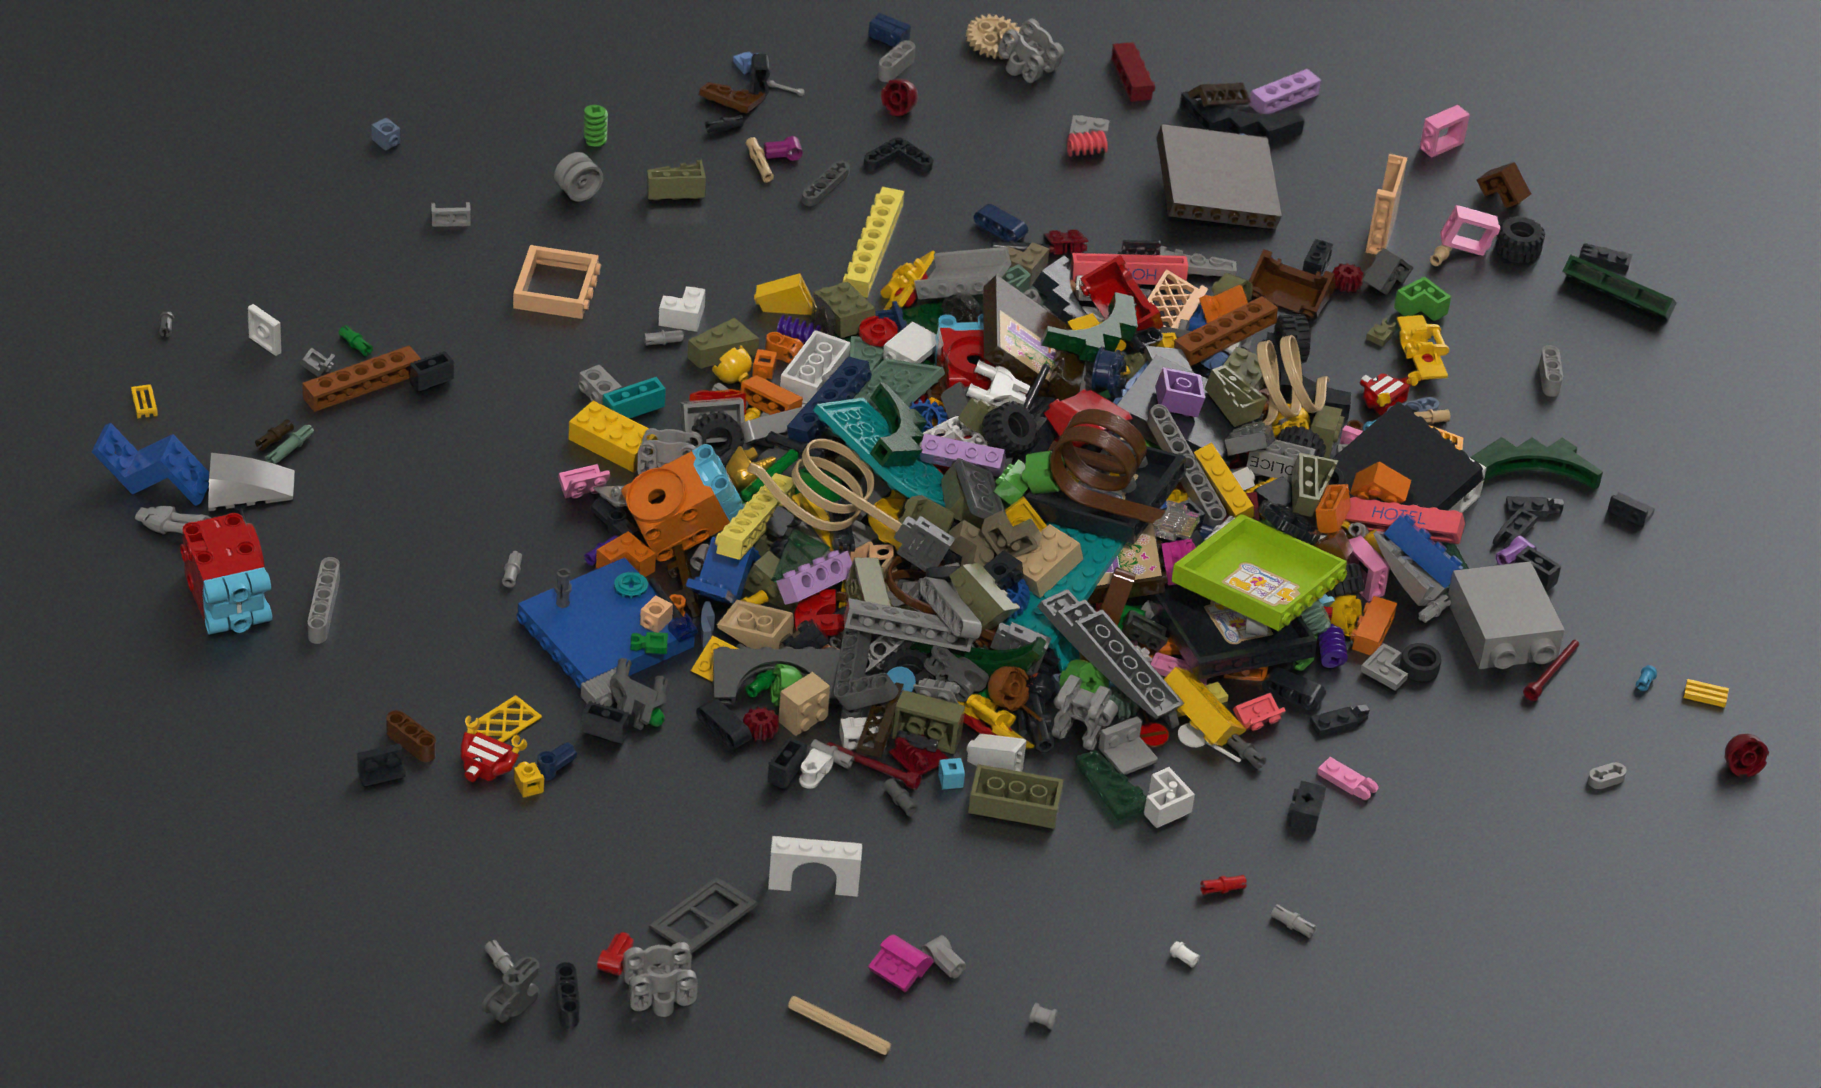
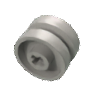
M575 152L560 161L554 172V180L572 200L584 201L591 198L600 189L603 182V173L586 154Z

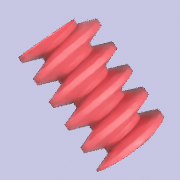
M1099 130L1097 133L1091 131L1090 134L1084 132L1083 135L1080 132L1076 133V135L1071 133L1068 136L1067 152L1070 157H1072L1073 151L1076 156H1079L1080 151H1082L1083 156L1086 155L1087 150H1089L1090 155H1093L1094 149H1096L1097 154H1100L1102 148L1104 153L1108 151L1107 139L1102 130Z

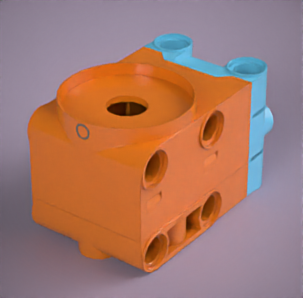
M703 444L674 461L664 464L660 468L644 471L621 490L650 549L656 553V559L660 562L676 556L674 546L682 544L684 551L720 532L724 529L725 525L731 522L733 517L737 516L739 510L744 508L735 486L732 485L725 467L711 445Z

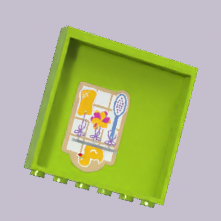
M1240 514L1174 564L1171 582L1279 631L1284 626L1289 625L1294 618L1300 616L1304 610L1310 608L1314 602L1321 599L1324 594L1332 590L1339 582L1344 581L1347 575V561Z

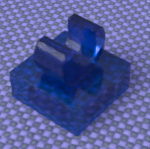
M687 613L684 617L680 619L677 617L674 621L668 623V630L679 642L697 635L698 628L692 623V619Z

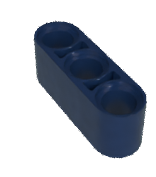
M992 204L985 205L974 214V221L979 227L1007 242L1009 240L1017 242L1028 234V227L1023 221Z

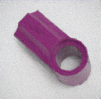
M795 136L787 137L784 141L764 143L765 159L787 157L791 161H796L803 155L799 139Z

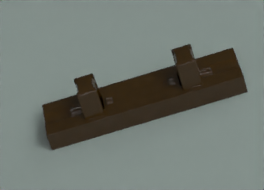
M682 544L674 546L677 560L668 564L667 568L671 578L681 576L683 589L674 594L685 597V605H688L694 618L700 616L701 612L696 593L686 587L688 578H693L687 555Z

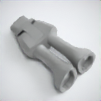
M158 506L148 509L141 507L135 516V520L141 521L144 526L160 534H166L167 532L183 534L182 528L186 523L211 518L203 514L176 513L175 507Z

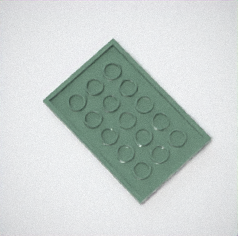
M886 358L871 371L870 381L864 385L853 399L864 398L883 416L879 408L870 399L880 383L885 382L910 407L911 401L915 402L920 396L924 395L933 384L939 381L945 372L943 367ZM830 427L822 434L841 438L835 435Z

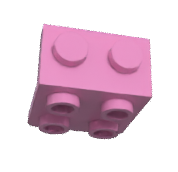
M598 464L558 474L565 498L572 497L573 499L579 498L585 493H598L593 487L605 486L610 477L609 471L600 472Z

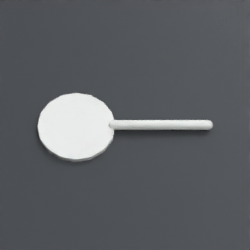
M1190 723L1184 724L1179 728L1178 738L1184 745L1201 747L1207 744L1231 759L1241 762L1240 758L1215 744H1209L1203 737L1205 734L1201 730H1196Z

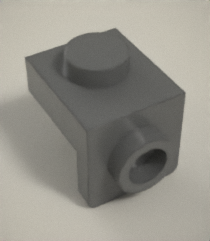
M311 348L299 364L317 377H320L323 372L328 373L334 363L331 361L335 355L331 354L327 359Z

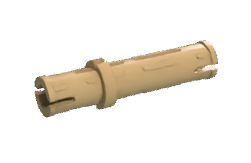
M749 138L746 141V146L750 151L751 159L755 161L764 182L772 181L774 175L764 157L763 148L759 146L756 138Z

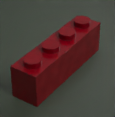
M1134 42L1113 44L1111 59L1130 101L1152 100V94L1155 92V83L1150 78V72L1146 70L1145 62L1140 57L1139 49L1136 48Z

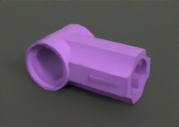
M1517 536L1509 547L1496 553L1495 559L1498 565L1514 564L1516 555L1528 545L1535 550L1537 548L1524 537Z

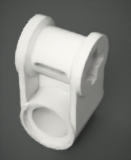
M813 748L801 764L802 775L799 778L800 785L807 789L817 787L823 777L831 770L834 757Z

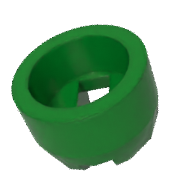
M656 708L652 711L649 724L653 727H659L665 721V716L659 708Z

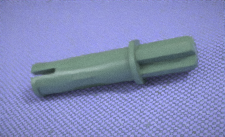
M304 425L297 432L291 433L286 441L269 455L265 456V461L277 464L295 448L301 447L303 442L314 433L312 426Z

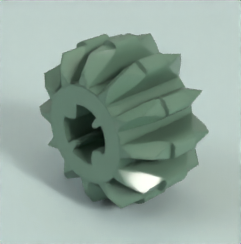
M1320 600L1314 602L1310 608L1301 613L1304 622L1314 635L1323 633L1331 627L1328 614Z
M1111 687L1110 700L1118 706L1116 715H1118L1119 719L1121 716L1127 719L1130 715L1135 716L1140 706L1118 687Z

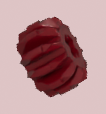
M1347 262L1345 265L1339 264L1337 267H1334L1332 273L1335 274V289H1340V292L1346 291L1347 293L1350 291L1356 292L1357 289H1361L1364 272L1361 271V267H1355L1354 264L1349 265Z
M757 706L755 710L749 709V712L743 717V722L750 729L755 742L758 739H762L763 742H765L766 738L773 739V736L779 730L778 715H775L774 710L768 711L767 707L760 709Z

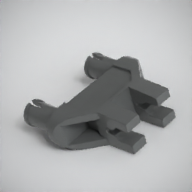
M620 658L616 674L612 675L610 680L611 691L618 704L617 710L629 712V716L632 711L635 712L633 727L641 730L644 724H649L652 711L656 708H661L667 703L665 692L668 679H664V676H657L654 680L653 689L644 686L628 677L632 662L628 660L626 665L627 659Z

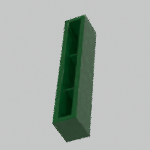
M1571 254L1562 271L1566 276L1668 320L1677 304L1671 297Z

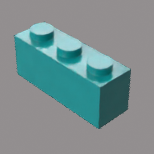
M657 377L603 394V406L630 419L665 407L666 388Z

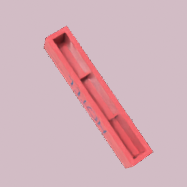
M1072 253L1070 274L1072 281L1075 283L1078 275L1085 276L1119 255L1126 262L1124 264L1125 268L1132 273V277L1138 286L1143 284L1156 286L1166 269L1187 281L1188 261L1186 256ZM1166 277L1168 284H1174L1172 280Z
M1358 497L1350 498L1351 508L1345 520L1350 524L1362 523L1369 532L1374 529L1385 532L1398 516L1403 513L1404 515L1409 514L1416 521L1415 525L1418 528H1425L1432 535L1430 538L1433 541L1460 544L1465 526L1463 513L1456 510H1439L1435 507L1424 508L1417 505H1401L1396 502L1386 503L1378 500H1363Z

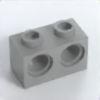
M600 364L579 373V389L590 398L591 402L595 401L603 405V394L622 388Z

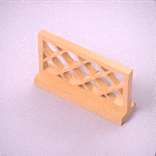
M1166 269L1150 294L1148 301L1152 304V301H1159L1160 306L1156 307L1165 314V316L1161 317L1162 322H1168L1171 328L1178 329L1180 319L1190 320L1200 303L1199 298L1206 294L1208 288L1201 285L1198 289ZM1166 277L1172 280L1174 284H1168ZM1171 289H1177L1179 294L1173 295ZM1183 289L1190 291L1192 294H1184ZM1159 290H1165L1167 295H1161ZM1164 300H1170L1172 305L1166 306ZM1176 300H1182L1184 305H1178ZM1169 311H1175L1177 316H1171Z

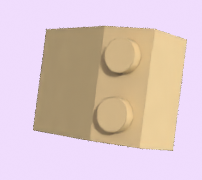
M740 600L735 601L717 624L719 629L751 649H760L762 647L780 649L781 639L789 633L791 635L795 633L792 612Z

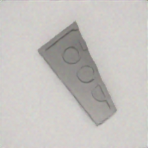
M1161 246L1160 255L1186 256L1188 261L1187 275L1200 274L1207 277H1222L1225 273H1230L1236 276V261L1217 257L1206 259L1202 254L1194 253L1191 256L1183 254V250L1175 249V252L1167 251V247Z

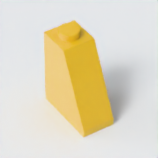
M800 273L763 283L756 287L754 299L756 304L760 305L763 312L814 314V300Z

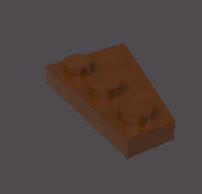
M712 82L706 83L699 90V95L707 100L716 101L725 107L737 109L741 113L750 112L765 99V93L759 92L758 95L750 94L749 90L746 89L735 91L730 86Z

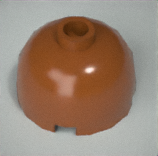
M1004 666L994 671L988 682V694L991 700L996 705L1005 709L1013 710L1014 707L1019 708L1026 700L1029 687H1026V680H1028L1026 672L1014 666Z

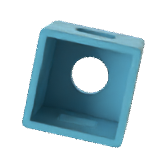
M961 758L940 760L938 776L942 790L963 788L965 771Z

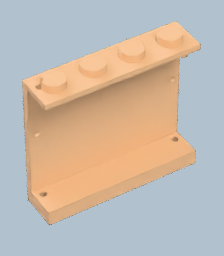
M1393 154L1388 156L1382 190L1378 189L1366 253L1376 255L1382 248L1387 249L1397 216L1407 157Z

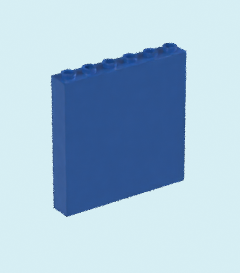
M625 557L571 580L570 604L566 608H560L556 605L557 593L555 588L518 603L517 619L519 623L524 625L530 635L540 642L541 647L550 653L556 663L560 664L565 674L575 681L578 688H581L583 682L589 681L594 677L596 678L597 675L600 676V674L607 673L608 670L610 671L617 667L620 658L627 659L626 665L628 660L632 662L628 675L630 676L694 647L695 631L685 621L678 624L672 616V620L659 632L668 633L667 654L645 653L646 649L644 648L637 651L631 650L632 633L646 636L647 632H653L640 625L641 609L655 595H658L649 583L646 593L641 594L640 597L633 596L631 599L630 596L622 597L621 593H616L614 581L617 576L626 572L639 573ZM630 582L629 588H633L632 582Z

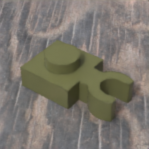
M1384 318L1381 325L1375 324L1369 330L1366 339L1383 347L1392 337L1396 322L1388 325L1387 318Z

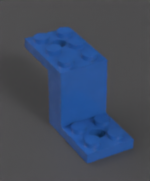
M110 422L104 426L92 450V453L131 494H135L169 478L196 506L202 502L209 487L210 472L174 434L137 451Z
M712 537L700 577H695V580L688 578L686 587L699 596L733 605L736 600L741 599L751 564H754L762 556L759 555V551L755 550L754 547H751L741 560L716 554V538Z

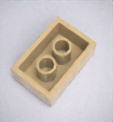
M1051 524L1041 531L1042 536L1039 547L1015 557L1023 565L1024 577L1022 579H1025L1029 590L1039 598L1083 560L1080 543Z

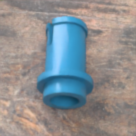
M1651 665L1642 668L1641 676L1635 683L1639 690H1648L1652 680L1657 677L1656 668Z

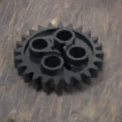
M1264 500L1258 509L1261 516L1265 517V520L1270 521L1272 526L1286 534H1290L1296 539L1316 544L1321 536L1318 528L1309 523L1304 516L1296 512L1292 513L1288 508L1278 503Z

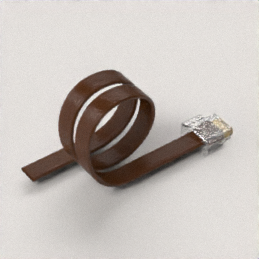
M1100 409L1079 411L1072 417L1058 442L1053 441L1048 451L1052 450L1050 466L1055 482L1069 498L1077 503L1154 524L1155 536L1175 541L1177 536L1190 539L1196 525L1200 522L1199 514L1189 512L1187 505L1167 500L1166 505L1168 508L1166 511L1089 490L1078 484L1069 475L1064 467L1062 457L1070 472L1088 486L1104 491H1120L1129 485L1136 470L1146 456L1147 445L1138 429L1116 414ZM1094 424L1115 432L1132 447L1136 458L1131 450L1115 436L1097 428L1076 425ZM1072 441L1093 444L1113 456L1075 447ZM1092 468L1116 474H1126V476H1110L1097 472Z

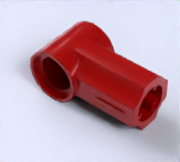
M625 932L616 934L608 949L602 950L598 958L597 969L620 976L623 971L624 953L633 947L634 939Z

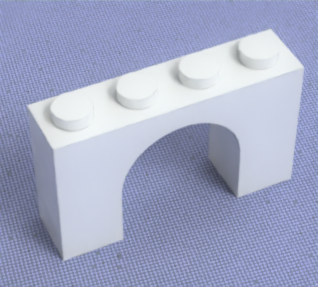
M773 836L768 889L791 891L792 873L795 868L804 863L816 862L827 865L835 872L837 877L835 895L858 897L862 844Z

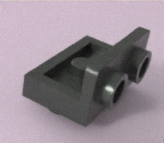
M1133 610L1127 613L1122 630L1124 635L1156 651H1159L1168 642V638L1165 637L1166 627Z

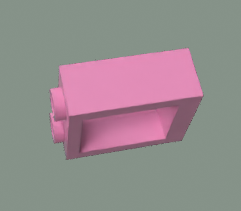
M1456 105L1426 118L1420 149L1430 157H1434L1464 144L1470 114L1459 105ZM1448 127L1447 134L1439 137L1440 130Z
M1456 205L1440 232L1442 245L1483 256L1486 250L1491 247L1493 238L1498 235L1500 225L1498 224L1497 216ZM1463 222L1486 228L1480 241L1456 235Z
M1361 535L1349 539L1354 551L1349 555L1350 558L1346 560L1347 564H1359L1360 560L1368 568L1367 574L1360 566L1365 589L1359 593L1368 602L1372 600L1373 596H1383L1390 570L1387 561Z

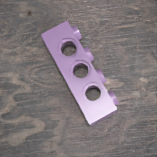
M1303 70L1252 90L1251 103L1249 105L1259 114H1271L1319 95L1321 80L1310 70Z
M925 433L921 444L923 451L920 454L922 462L951 467L957 458H961L991 471L993 476L999 477L1003 472L1006 461L1004 449Z
M839 550L827 553V558H824V556L812 560V565L807 563L797 567L799 570L797 572L791 570L784 573V578L776 581L784 604L798 602L847 579L852 565L848 551L840 553Z

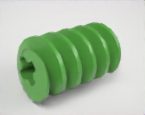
M589 105L584 109V138L590 146H602L607 141L608 112L602 106Z

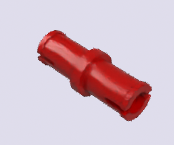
M1244 875L1233 877L1220 876L1218 879L1202 880L1200 885L1204 886H1201L1200 889L1203 895L1216 892L1225 894L1230 890L1245 889L1247 885L1242 883H1247Z

